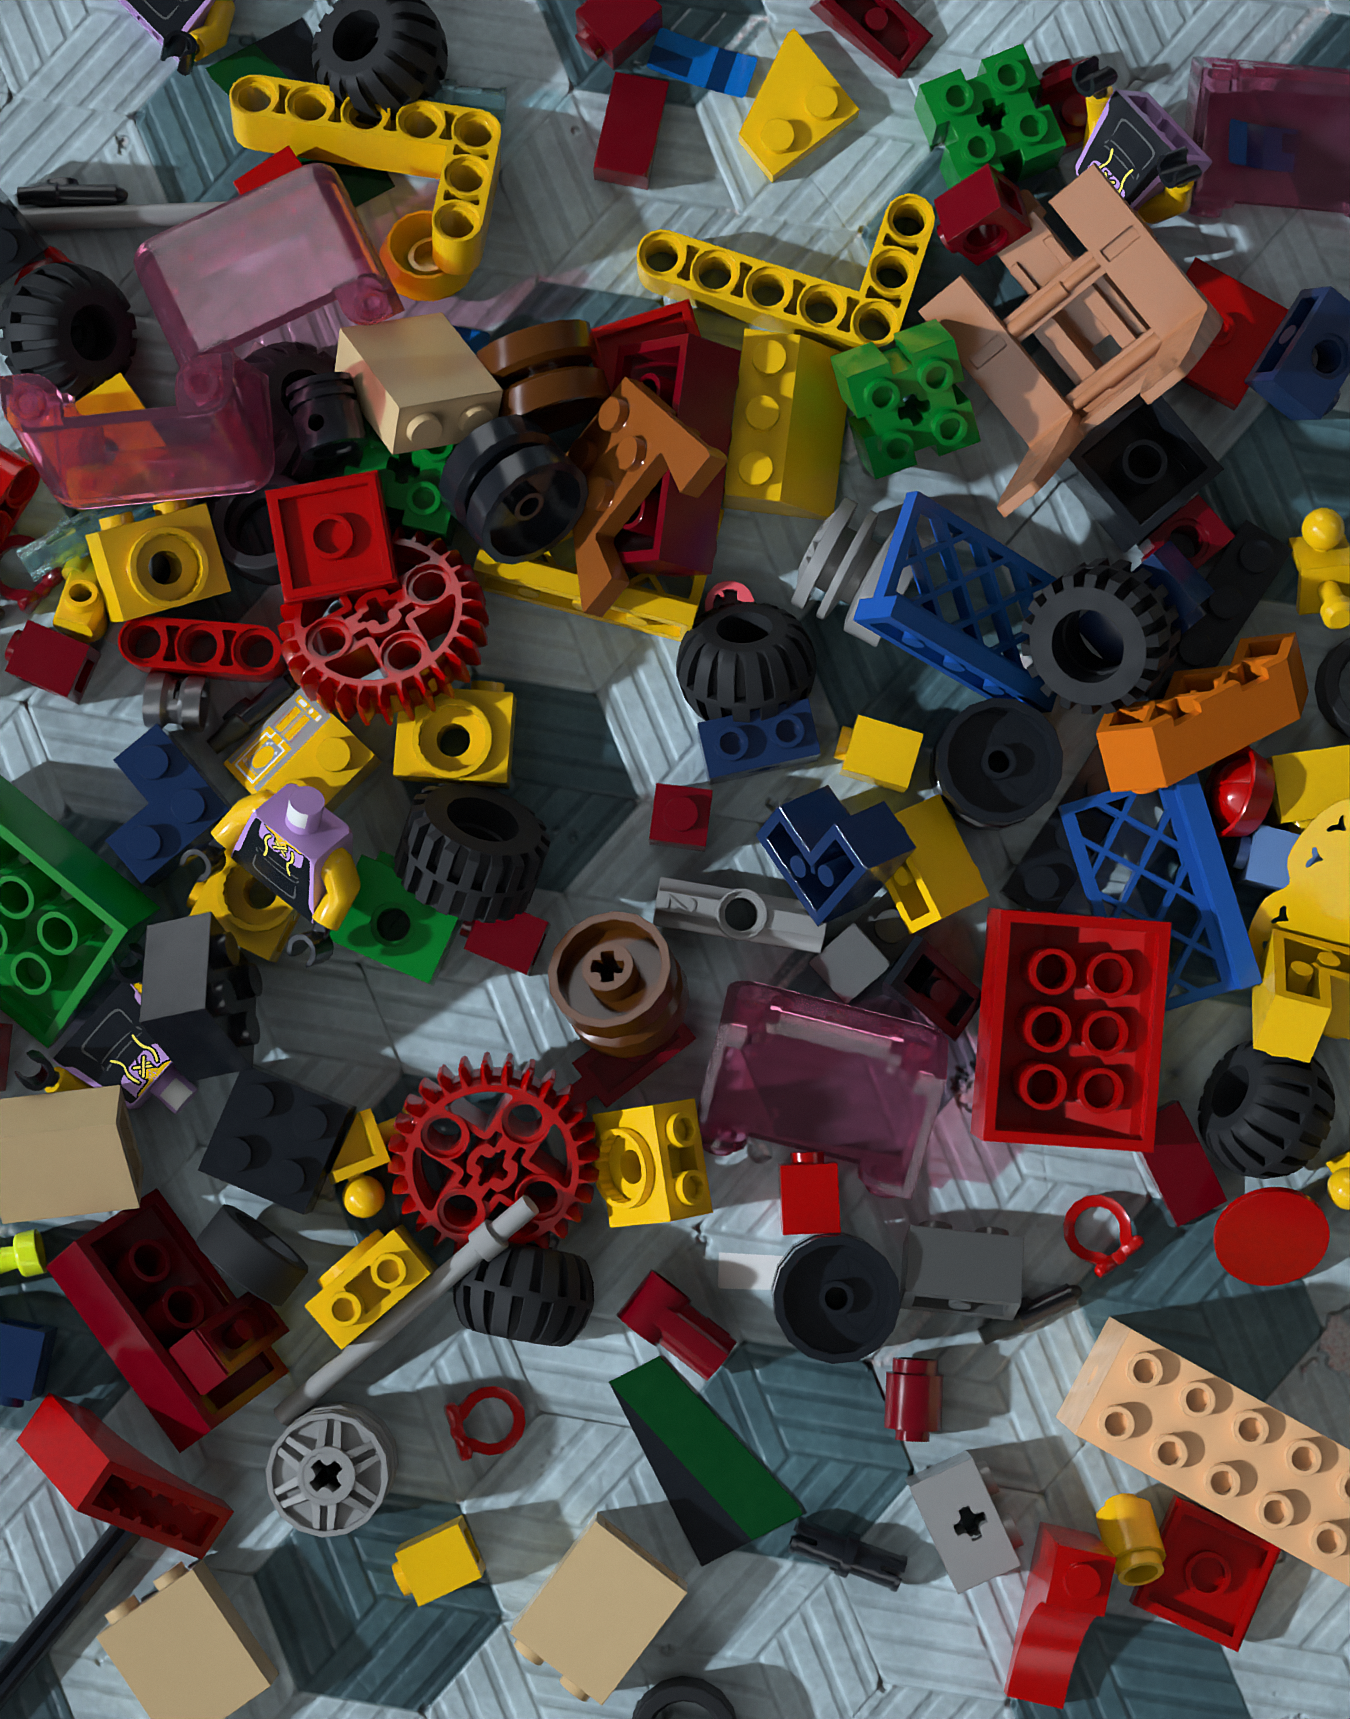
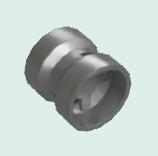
M150 671L143 694L142 713L144 725L146 727H153L157 723L164 728L169 723L180 724L185 731L202 733L207 723L210 706L209 678L207 676L190 675L185 680L173 679L169 672Z

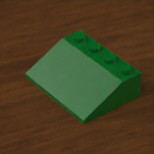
M0 775V1009L48 1049L56 1043L113 974L111 958L114 957L120 965L131 952L128 944L137 943L147 929V925H150L161 908Z

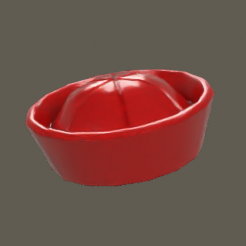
M1246 746L1217 761L1206 781L1203 793L1217 837L1250 835L1262 823L1272 803L1275 790L1273 766L1250 746Z

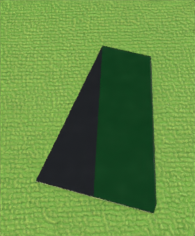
M303 18L205 68L210 78L228 96L233 83L247 75H264L318 84L315 79L312 62L314 38ZM297 157L309 176L346 212L395 187L387 171Z
M660 1356L609 1381L701 1567L803 1515L797 1502Z

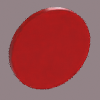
M1285 1187L1261 1188L1238 1197L1221 1213L1213 1233L1215 1252L1222 1267L1238 1280L1257 1286L1282 1285L1308 1274L1322 1260L1330 1239L1326 1216L1317 1202L1300 1191Z

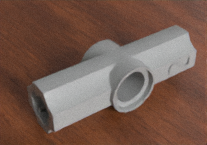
M660 877L652 922L657 927L817 954L821 953L827 924L825 923L817 927L800 900L760 894L749 889H731ZM743 900L753 907L755 921L750 929L737 931L727 924L725 909L729 902Z

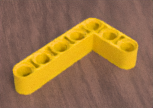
M247 75L233 83L229 91L233 133L237 142L245 148L276 154L289 145L296 157L440 179L432 213L433 260L436 266L443 272L452 275H464L472 272L479 266L483 257L501 169V125L498 119L490 112L476 108L418 100L401 107L396 115V120H391L390 108H387L386 113L379 104H375L377 110L382 115V119L380 122H376L377 126L355 120L359 114L355 110L348 94H346L347 98L344 100L341 108L338 109L335 106L334 93L330 91V86L264 75Z
M907 193L900 195L890 202L885 211L859 291L662 229L651 231L641 239L636 255L637 273L643 286L653 293L677 301L689 299L693 306L773 332L801 335L841 352L873 342L883 352L894 348L896 344L893 334L900 332L933 231L935 214L930 203L917 194ZM902 217H909L920 224L922 231L917 235L905 236L896 230L893 222ZM664 252L672 255L677 263L672 269L659 272L651 269L647 261L652 255ZM717 269L726 273L730 280L722 288L710 289L703 285L700 277L708 270ZM883 269H895L902 274L905 283L897 288H887L877 280L876 274ZM770 286L781 293L782 300L773 306H763L753 298V293L760 287ZM823 303L832 308L835 318L827 323H816L807 316L806 309L812 304ZM868 320L879 321L887 328L888 335L878 341L869 340L861 334L859 325Z

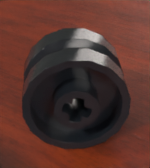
M518 414L494 418L474 429L453 450L443 467L439 483L442 503L469 530V534L495 562L511 565L531 561L553 549L571 532L584 511L588 497L587 479L582 471L558 448L557 444L533 418Z
M990 698L969 705L950 721L941 732L930 754L929 780L934 795H941L948 812L954 820L975 830L1000 831L1021 824L1052 798L1062 778L1063 750L1055 728L1039 710L1016 699ZM994 756L998 757L1004 764L999 769L1002 773L994 772L988 765V761Z
M845 1232L811 1234L793 1244L777 1264L771 1285L773 1313L788 1342L807 1357L830 1364L856 1362L878 1350L895 1329L901 1308L898 1278L886 1257L863 1238ZM833 1287H840L847 1293V1296L841 1297L844 1306L837 1309L832 1308L829 1302H825L827 1291Z

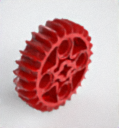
M399 526L392 537L397 572L404 573L399 576L400 585L290 606L286 604L280 606L281 615L284 622L278 625L279 636L283 642L280 647L282 655L289 666L288 669L295 683L302 687L305 696L311 702L318 700L321 708L327 714L337 709L341 718L347 723L358 711L366 726L372 723L376 714H383L386 723L391 726L394 714L404 711L408 718L414 721L415 707L425 704L431 711L435 712L436 703L434 698L440 693L454 699L455 692L451 685L454 680L470 683V674L466 665H481V654L478 648L488 645V636L485 628L490 624L485 603L486 599L470 564L464 563L463 557L457 549L448 552L447 546L441 538H437L429 544L425 533L419 530L411 540H408L404 529ZM434 596H440L438 599L427 601ZM338 600L341 608L323 617L330 605ZM449 632L440 647L434 652L431 651L427 642ZM341 650L337 654L327 656L332 651ZM417 664L411 669L402 670L407 665ZM378 669L384 679L376 680L361 679Z
M487 1051L484 1053L481 1067L473 1069L468 1057L464 1055L460 1059L459 1075L455 1076L443 1064L439 1067L437 1073L439 1085L424 1077L418 1088L422 1097L410 1093L404 1103V1110L408 1114H397L393 1126L399 1133L393 1134L388 1144L389 1151L396 1153V1155L390 1158L388 1173L400 1175L394 1180L392 1191L394 1195L409 1194L405 1197L401 1210L403 1215L416 1211L421 1212L416 1222V1232H420L430 1225L436 1228L433 1240L434 1247H437L446 1237L454 1240V1255L469 1242L468 1235L489 1217L499 1201L510 1207L523 1195H526L536 1204L539 1213L513 1234L508 1241L524 1245L534 1241L540 1248L548 1249L550 1245L549 1230L560 1238L565 1239L569 1228L566 1219L580 1223L584 1211L583 1205L580 1203L590 1204L592 1202L594 1189L589 1183L597 1182L600 1171L592 1166V1162L598 1161V1158H600V1148L595 1146V1142L588 1141L596 1136L595 1122H580L587 1115L588 1107L585 1101L571 1106L568 1105L574 1092L572 1084H568L559 1091L553 1089L556 1078V1071L554 1069H551L542 1079L534 1076L536 1066L534 1059H530L523 1071L514 1069L513 1054L508 1053L502 1067H494L491 1055ZM480 1092L505 1093L490 1115L463 1097ZM521 1104H529L540 1112L541 1117L532 1122H524L513 1114L512 1109ZM440 1118H449L459 1125L461 1131L454 1135H444L434 1128L432 1122ZM554 1124L557 1125L564 1139L567 1167L558 1159L538 1148ZM474 1133L475 1136H474V1138H473V1140H472L471 1147H470V1151H469V1155H468L466 1149H467V1146H468V1144H469V1142H470L471 1134ZM422 1150L429 1157L436 1159L451 1169L443 1179L440 1188L436 1191L431 1188L426 1178L422 1162ZM501 1150H505L504 1159L497 1158L493 1164L489 1163L487 1166H484L485 1157L491 1158L496 1152L500 1153ZM520 1159H521L522 1167H521V1170H520V1172H519V1174H518L519 1164H520ZM517 1174H518V1180H517V1183H515L514 1181H515V1178H516V1176H517ZM536 1181H545L550 1183L556 1189V1192L548 1197H539L534 1195L528 1186ZM455 1195H466L474 1200L477 1206L470 1210H460L450 1203L449 1198Z

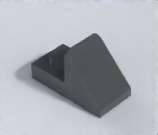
M888 891L808 964L846 1005L884 973L905 952L916 935L922 937L930 928L927 926L915 933L909 934Z

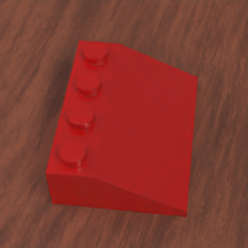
M988 907L971 1134L982 1141L1154 1153L1172 922Z

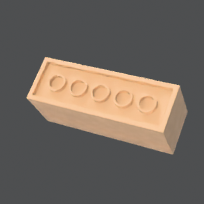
M1109 1317L1059 1409L1056 1418L1078 1437L1350 1587V1449Z

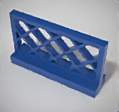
M919 491L907 492L873 598L859 600L853 621L986 699H1016L1039 710L1041 713L1052 712L1057 693H1053L1050 697L1045 695L1040 690L1045 684L1040 675L1032 678L1028 670L1023 668L1017 645L1028 639L1030 635L1023 632L1013 635L1005 607L1018 601L1023 618H1027L1032 614L1028 607L1034 599L1033 593L1041 589L1043 590L1057 578ZM920 514L929 519L936 540L935 543L925 548L921 547L916 531ZM962 540L970 545L976 565L975 568L962 573L954 544ZM939 552L948 581L934 587L925 558ZM909 565L911 566L919 591V595L911 599L896 591L902 570ZM1001 565L1009 569L1015 589L1014 592L1004 597L1001 595L994 569ZM979 577L988 605L974 611L966 582ZM950 590L960 618L952 623L944 620L937 599L938 596ZM989 615L992 617L999 643L991 647L984 644L977 622Z
M1197 772L1169 787L1158 789L1164 812L1155 829L1127 815L1137 796L1132 791L1111 793V790L1058 806L1091 915L1107 917L1103 904L1105 902L1114 907L1109 917L1119 918L1121 913L1124 912L1135 919L1163 921L1176 895L1194 904L1198 919L1189 937L1171 929V938L1184 944V947L1167 976L1165 1012L1232 990L1245 989L1263 983ZM1125 798L1120 810L1106 804ZM1096 807L1115 817L1101 846L1082 836L1075 813ZM1123 822L1150 836L1137 864L1109 851ZM1167 824H1169L1173 839L1163 834ZM1158 841L1178 852L1181 865L1172 883L1144 869ZM1086 848L1097 853L1092 864L1090 863ZM1104 858L1132 872L1118 900L1099 891L1095 876ZM1140 876L1167 890L1153 919L1126 905ZM1184 878H1186L1190 893L1180 888ZM1201 932H1203L1207 947L1197 943ZM1193 949L1211 958L1218 982L1197 988L1178 978ZM1174 985L1187 991L1169 997Z

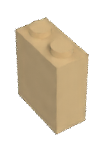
M442 312L340 328L335 372H347L353 376V387L357 392L356 400L360 404L361 412L392 455L460 443L474 429L498 417L503 389Z
M121 1085L0 1099V1217L3 1224L140 1208L144 1167Z
M597 1512L514 1620L510 1634L517 1639L514 1647L535 1665L541 1666L546 1661L560 1672L562 1677L559 1681L562 1686L579 1700L587 1702L591 1697L600 1705H603L686 1596L687 1582Z
M200 1560L189 1569L185 1567L182 1561L172 1566L152 1581L158 1590L142 1602H139L134 1594L105 1614L110 1624L96 1636L150 1719H225L269 1688L279 1674L203 1560Z

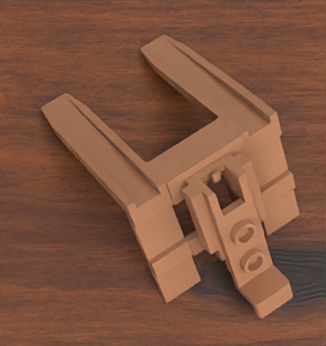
M1095 162L1049 200L1051 206L1086 247L1087 251L1080 257H1074L1043 219L1047 214L1046 210L1028 189H1023L1020 193L1032 231L997 253V256L1010 270L1011 275L1029 295L1023 303L1001 321L962 273L918 311L926 322L936 319L955 340L962 366L1029 446L1028 452L1000 497L997 509L1004 518L1035 495L1050 480L1088 433L1140 393V396L1149 405L1184 378L1203 356L1219 333L1224 321L1200 289L1194 286L1153 235L1154 232L1137 211L1131 208ZM1033 333L1076 385L1064 397L1020 344L1030 334ZM1111 334L1122 350L1103 364L1092 348Z

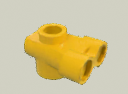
M74 548L71 550L61 571L66 582L53 618V626L68 637L82 643H91L100 639L107 631V608L90 551Z

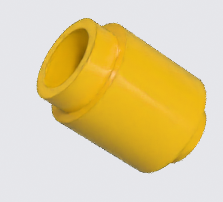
M1130 1493L1110 1497L1097 1512L1095 1518L1101 1541L1117 1557L1114 1574H1117L1121 1584L1127 1586L1144 1585L1158 1579L1164 1572L1162 1563L1166 1558V1553L1151 1503Z

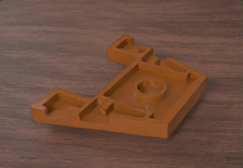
M624 377L611 396L603 402L599 412L580 437L572 443L566 454L587 479L588 497L584 511L572 531L581 606L584 613L598 617L604 616L630 583L614 546V538L667 470H670L680 493L699 498L728 462L726 455L722 451L704 442L699 437L701 433L695 428L686 426L676 417L677 412L643 382Z

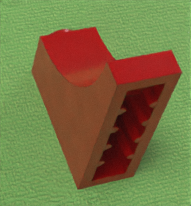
M50 1392L16 1440L76 1511L202 1560L234 1513L224 1500L186 1482L139 1452L111 1430L90 1409Z
M1045 1522L1039 1523L1004 1688L1007 1697L1063 1709L1069 1681L1083 1638L1090 1624L1097 1616L1105 1617L1117 1557L1096 1534Z

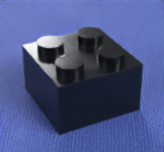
M1139 393L1085 437L1058 469L1056 474L1120 549L1126 553L1223 471L1224 468L1162 396L1148 405Z
M212 912L147 925L139 1023L189 1082L253 1069L254 1045L260 1041V1027L256 1017V999L262 994L263 990L262 978L257 965L247 960L239 949L235 936L231 932L225 931Z
M253 1064V1069L239 1072L198 1171L302 1215L313 1212L328 1177L327 1174L331 1170L357 1107Z

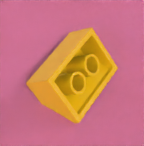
M744 328L739 368V386L736 391L723 508L823 521L834 513L847 404L841 398L830 357L842 353L841 351L801 335Z

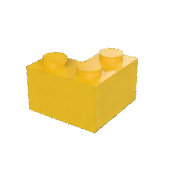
M1273 928L1258 964L1263 983L1252 986L1253 1049L1267 1052L1271 1056L1288 1057L1310 1063L1322 1034L1330 1038H1346L1350 1040V948Z

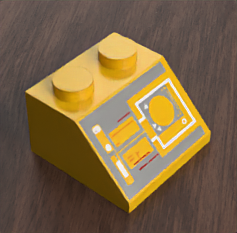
M298 686L295 692L244 741L223 765L251 794L263 790L277 793L288 783L297 784L299 787H314L323 794L325 799L324 807L333 813L382 762L332 713L327 714L321 708L318 700L311 702L305 696L302 687Z

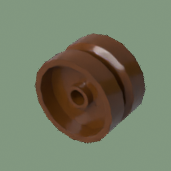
M568 319L537 324L501 337L476 353L477 358L503 389L498 417L518 414L533 418L547 435L573 427L595 417L603 402L611 396L604 370L589 366L599 354L590 324L584 320Z
M611 911L589 916L569 929L554 948L548 968L550 994L582 1042L601 1055L625 1059L648 1054L669 1041L684 1021L690 1000L687 976L657 927L639 915Z

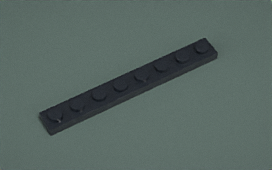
M1246 519L1234 534L1235 537L1228 543L1205 578L1215 591L1200 604L1207 614L1181 635L1180 642L1172 647L1173 650L1178 652L1174 663L1165 670L1166 674L1135 702L1163 699L1174 671L1217 667L1293 549ZM1098 743L999 892L1025 910L1056 912L1079 877L1058 806L1110 790ZM1125 798L1106 804L1120 810ZM1096 807L1075 813L1082 836L1100 845L1112 826L1115 817ZM1086 848L1090 860L1095 852Z

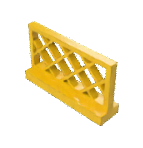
M720 509L717 539L725 510ZM571 530L559 543L572 537L573 531ZM479 549L473 567L479 586L482 587L483 591L681 642L687 631L692 630L708 576H690L693 580L690 597L687 599L665 593L656 578L660 575L641 573L629 580V585L604 616L598 617L583 612L577 565L572 568L557 565L549 551L541 555L544 561L533 559L511 565L495 562L483 549ZM648 582L652 589L641 587V585Z

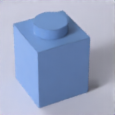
M1260 824L1250 835L1238 837L1231 857V867L1238 869L1235 883L1272 893L1286 887L1290 879L1287 869L1288 856L1300 834ZM1316 847L1312 848L1313 857L1307 861L1306 867H1310L1315 862L1322 860Z

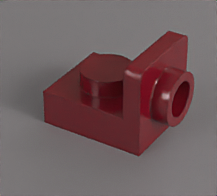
M1070 58L1061 60L1042 72V78L1039 79L1040 86L1034 101L1037 108L1050 105L1067 144L1062 155L1083 147L1088 115L1085 96L1081 95L1073 84L1072 69L1088 58L1073 63V60Z

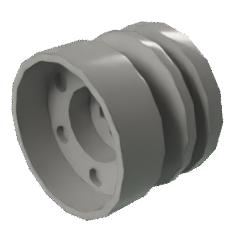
M845 497L838 509L822 522L798 568L797 585L791 604L804 609L814 591L818 588L826 592L816 617L824 620L841 600L850 605L843 631L877 647L881 637L853 621L859 600L873 598L895 528L882 544L872 540L878 520V513L872 510L866 516L858 532L849 528L848 526L858 503ZM918 534L921 547L929 546L931 540ZM910 565L903 568L896 589L903 596L914 576Z
M346 1401L319 1404L298 1417L286 1428L272 1446L266 1467L268 1495L280 1517L300 1532L322 1538L348 1534L369 1521L393 1488L399 1465L396 1441L386 1423L365 1406ZM336 1461L342 1468L337 1475L338 1482L332 1478L324 1483L318 1477L319 1472L323 1468L322 1463L329 1465Z

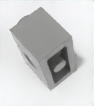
M966 1450L905 1478L957 1594L1021 1566L1014 1549L1023 1546V1541L1011 1515L1007 1513L999 1517L990 1496L1000 1491L985 1460L975 1464L972 1456ZM963 1507H969L974 1514H978L974 1518L976 1528L971 1531H966L962 1524H957L961 1520L959 1510Z

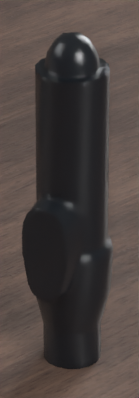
M68 177L48 179L46 184L17 188L19 205H33L42 208L119 205L128 198V192L118 187L117 184L79 185L77 179Z

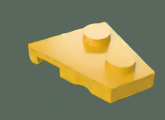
M795 28L787 33L738 135L740 144L771 183L858 118L860 111Z

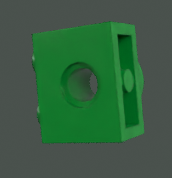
M380 850L376 860L361 854L356 865L361 882L359 893L338 931L331 930L329 935L333 942L434 986L463 920L449 914L447 916L437 912L435 908L424 905L415 899V894L406 891L401 885L402 879L397 877L394 872L395 863L393 860L395 856ZM401 910L406 912L410 918V930L403 939L392 942L387 940L382 933V920L391 911Z

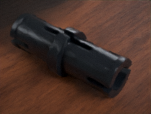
M799 1516L793 1530L798 1534L814 1539L815 1542L810 1543L791 1536L787 1549L788 1553H795L834 1567V1574L846 1578L850 1573L889 1588L890 1591L897 1592L902 1578L884 1571L880 1567L884 1565L904 1573L908 1560L907 1556L898 1555L860 1541L861 1535L855 1532L848 1531L846 1535H843Z

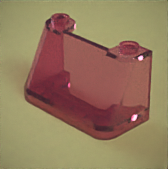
M1192 57L1188 81L1185 132L1213 162L1202 176L1194 182L1191 206L1188 213L1199 217L1220 218L1222 217L1223 209L1234 208L1235 204L1338 212L1350 218V69L1222 57ZM1231 119L1263 126L1260 169L1238 165L1229 161V125Z
M323 163L304 165L150 237L139 246L134 255L133 264L140 284L198 407H202L225 396L234 390L239 383L242 369L233 348L337 300L343 313L350 321L358 325L368 326L380 323L405 311L344 183L334 168Z
M232 352L203 354L190 358L185 362L176 375V406L92 415L80 414L75 406V396L69 393H60V390L52 381L39 374L26 373L0 376L1 406L5 419L56 501L73 509L85 510L251 493L260 490L269 483L274 473L275 453L268 376Z
M732 982L727 988L697 1106L703 1150L714 1155L727 1156L732 1154V1152L744 1149L748 1137L803 1151H824V1156L858 1164V1178L865 1184L866 1189L870 1193L882 1198H895L897 1196L912 1200L947 1081L948 1040L941 1032L920 1023L758 982Z

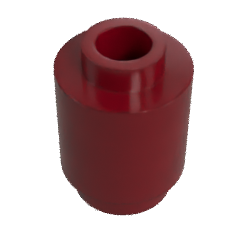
M893 1357L892 1371L886 1372L884 1427L895 1429V1440L929 1442L930 1432L942 1430L944 1375L938 1374V1360Z

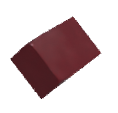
M815 0L809 8L826 25L897 79L902 76L934 36L896 0Z
M615 72L593 167L594 180L648 190L669 82Z
M1171 1100L1158 1107L1154 1153L1137 1152L1176 1227H1179L1228 1200L1179 1100Z
M248 1291L193 1329L174 1344L169 1352L196 1391L201 1395H205L290 1330L270 1303Z

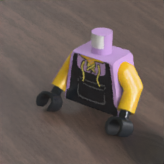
M117 0L162 46L160 60L165 61L167 58L173 57L179 63L178 73L184 76L192 72L194 61L203 59L227 44L235 14V0Z
M1095 55L1077 64L1072 69V81L1077 91L1085 96L1088 115L1083 151L1075 165L1076 175L1079 176L1095 162L1131 208L1137 211L1146 223L1156 224L1185 213L1191 206L1194 182L1202 176L1213 161L1148 92L1115 89L1113 92L1111 85L1117 81V72L1110 66L1100 70L1099 59Z
M288 783L277 793L263 790L240 799L211 831L214 838L211 841L203 842L187 850L182 855L180 864L184 867L200 856L205 861L206 870L197 879V882H203L224 869L226 865L224 851L226 849L232 851L231 859L312 924L316 921L312 930L294 935L287 944V954L290 957L302 954L308 946L310 947L311 955L305 965L308 968L329 960L333 955L334 945L329 934L331 930L338 931L359 893L361 882L352 858L353 833L350 827L324 807L325 799L319 790L310 786L299 787L297 784Z
M130 943L128 946L132 954L138 958V961L131 967H122L114 957L111 958L113 970L117 978L122 982L55 1055L52 1060L59 1066L53 1068L50 1061L40 1051L30 1050L26 1053L30 1059L41 1063L40 1071L31 1077L23 1076L20 1072L15 1071V1076L27 1089L32 1091L45 1089L47 1093L121 1085L127 1108L140 1109L154 1095L175 1115L197 1094L199 1089L176 1069L177 1067L139 1023L145 953L139 944Z

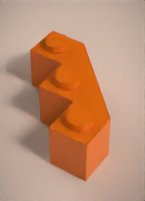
M1296 632L1240 638L1230 665L1174 671L1163 699L1134 702L1128 707L1124 705L1117 712L1104 713L1096 731V736L1111 793L1132 791L1136 794H1147L1160 788L1169 787L1299 720L1309 689Z

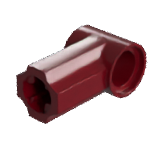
M651 1269L616 1314L617 1317L643 1339L654 1346L660 1344L708 1381L729 1356L737 1340L709 1317H706L690 1305L692 1300L680 1289Z

